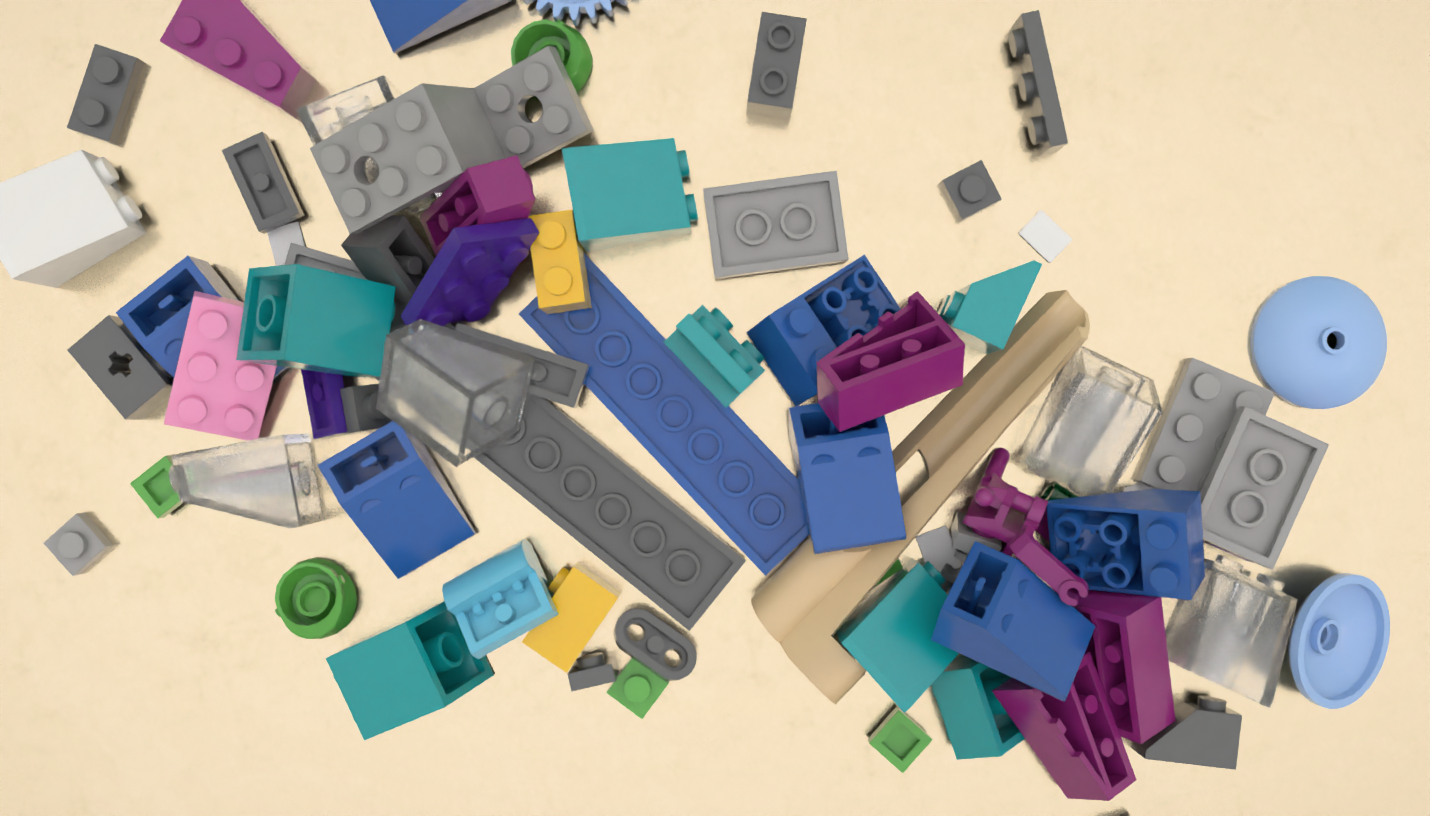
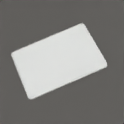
M1040 210L1019 231V235L1049 263L1072 241V238L1043 210Z
M299 222L283 225L267 233L276 266L285 264L291 243L305 246Z
M947 526L916 537L925 563L929 561L939 572H941L946 563L950 564L954 569L961 567L960 560L954 557L956 549L952 548V538Z

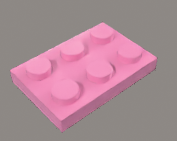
M194 291L164 425L258 442L277 366L236 360L244 302Z

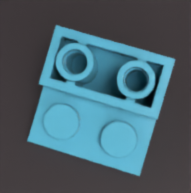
M525 539L452 578L442 586L447 610L456 616L469 651L477 659L559 615L545 585L548 580L532 544Z

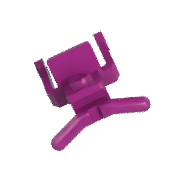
M996 448L987 464L974 499H972L963 519V523L970 526L975 533L982 537L997 538L1004 541L1002 553L1011 557L1014 553L1016 557L1053 588L1065 604L1076 606L1079 596L1071 593L1069 589L1075 588L1081 597H1087L1089 590L1087 582L1083 578L1076 576L1033 536L1036 530L1049 541L1046 508L1048 501L1038 496L1032 497L1020 492L1017 487L1001 479L1009 462L1010 453L1005 448ZM1010 507L1022 512V514L1010 510Z

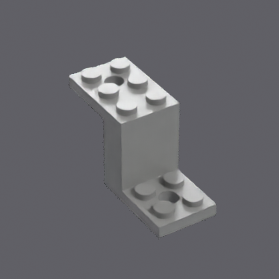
M547 46L475 88L421 83L310 147V151L349 234H355L370 228L432 193L444 192L469 167L517 155L522 168H525L594 130L556 47ZM533 96H536L541 101L543 107L542 115L536 122H531L525 114L526 102ZM370 157L377 162L379 167V175L374 183L369 182L364 175V164Z

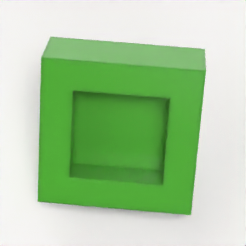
M165 455L130 483L157 519L166 517L199 491L198 487L172 455Z
M630 658L619 673L616 682L611 684L606 693L643 719L667 687L669 681L661 679L636 660Z
M896 706L867 740L873 748L900 772L904 773L933 739Z

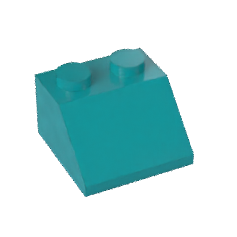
M1033 260L971 283L958 291L955 290L952 295H946L938 314L965 345L984 354L1004 350L1042 267V263Z
M964 655L956 657L931 684L946 727L947 736L951 741L957 760L1001 757L1025 739L992 692L993 689L1012 677Z

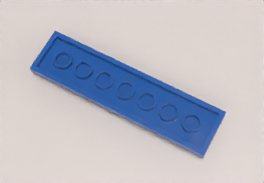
M584 253L592 308L546 314L539 309L536 296L518 314L555 354L590 365L584 382L588 389L766 576L810 534L799 480L729 406L725 408L663 343L666 339Z

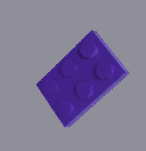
M526 218L453 228L401 314V318L408 330L425 327L437 329L447 323L463 320L475 322L485 317L490 312L491 305L501 290L508 285L509 278L519 263L527 257L529 248L540 233L533 220Z

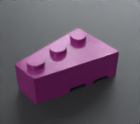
M182 0L160 39L161 43L180 56L295 119L317 81L243 0Z
M517 155L467 168L420 216L435 255L437 256L453 228L528 218L536 200L533 194L532 180L529 174L523 170Z
M916 291L908 297V305L895 314L885 313L878 318V326L864 336L857 333L816 362L818 404L838 431L841 432L962 386L965 343L919 291Z
M1070 588L1069 591L1079 596L1078 604L1073 607L1096 626L1085 652L1091 653L1119 733L1123 738L1143 744L1176 721L1162 599L1155 596L1088 590L1087 597L1083 598L1079 595L1077 589Z
M1085 652L1065 702L1014 678L1009 679L992 690L1067 799L1110 801L1137 780L1090 652Z

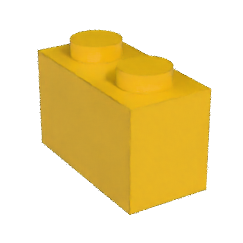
M573 210L529 216L528 218L533 220L540 232L530 247L539 309L546 314L592 308L584 250L578 240Z
M578 562L571 571L562 567L548 587V590L554 593L552 600L559 615L530 630L522 641L526 646L566 673L621 594V591Z

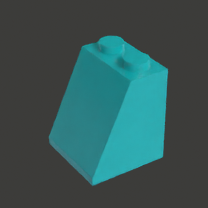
M674 138L562 149L578 240L587 253L692 233L690 222L698 220L694 193L685 195L682 182L683 177L690 176L686 150L677 151Z
M300 264L249 268L236 360L354 377L384 378L385 367L390 357L388 342L391 321L396 311L394 302L396 287Z
M913 558L859 605L836 632L842 645L904 713L914 705L959 654L931 640L940 610L948 596L940 587L946 582V579L929 561L921 566Z
M445 601L357 641L326 658L333 677L341 690L364 741L445 708L494 676L485 656L477 659L471 655L456 616L447 610Z

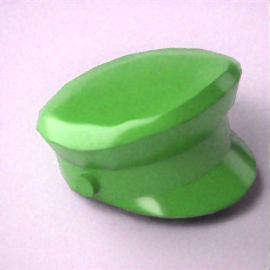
M547 19L538 20L523 27L514 38L511 47L512 65L514 66L547 46L556 47L576 93L580 91L588 80L592 68V55L585 38L576 29L560 20H557V22Z
M310 558L299 561L282 575L276 586L275 603L277 608L275 612L278 617H281L285 626L296 636L305 639H323L337 634L352 620L357 604L355 586L343 568L330 560Z

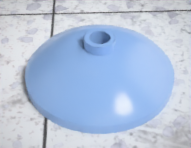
M1330 276L1305 277L1283 285L1263 303L1252 326L1250 339L1251 355L1256 371L1264 384L1282 400L1307 409L1335 408L1348 404L1360 397L1373 385L1379 376L1387 353L1386 327L1375 303L1357 286ZM1330 333L1334 334L1337 338V345L1334 349L1330 348L1327 344V337Z
M1353 573L1334 575L1318 585L1306 597L1296 614L1289 638L1288 654L1290 669L1300 693L1315 705L1327 709H1339L1354 703L1370 688L1381 670L1389 645L1390 615L1385 596L1374 581Z

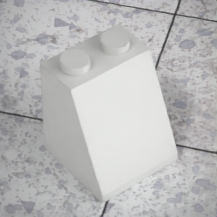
M78 150L0 182V260L13 280L57 288L146 234L139 221L142 218L139 207L128 195H123L116 183L119 180V175L114 166L105 157H98L84 150Z

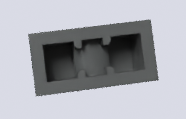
M761 12L746 114L790 120L807 18Z
M108 315L67 349L125 420H144L170 397L174 378L141 346L119 316ZM132 357L133 360L130 362L127 358ZM130 368L132 373H128L127 370Z

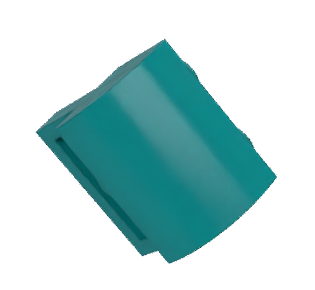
M702 304L692 315L688 313L676 325V330L663 343L727 408L765 372V369L760 365L765 358L747 339L740 344L729 333V330L734 326L717 307L709 312Z

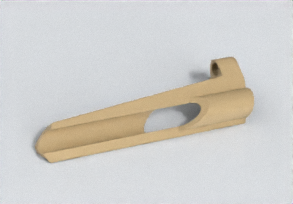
M1067 290L1047 292L1014 326L1004 350L988 353L963 378V385L954 388L892 451L896 472L918 450L923 454L929 471V479L902 506L906 531L905 540L814 554L810 536L751 598L755 614L764 628L780 643L792 663L835 705L865 675L866 670L855 660L842 643L834 637V634L1011 423L1040 395L1088 339L1090 333L1088 313L1072 298Z

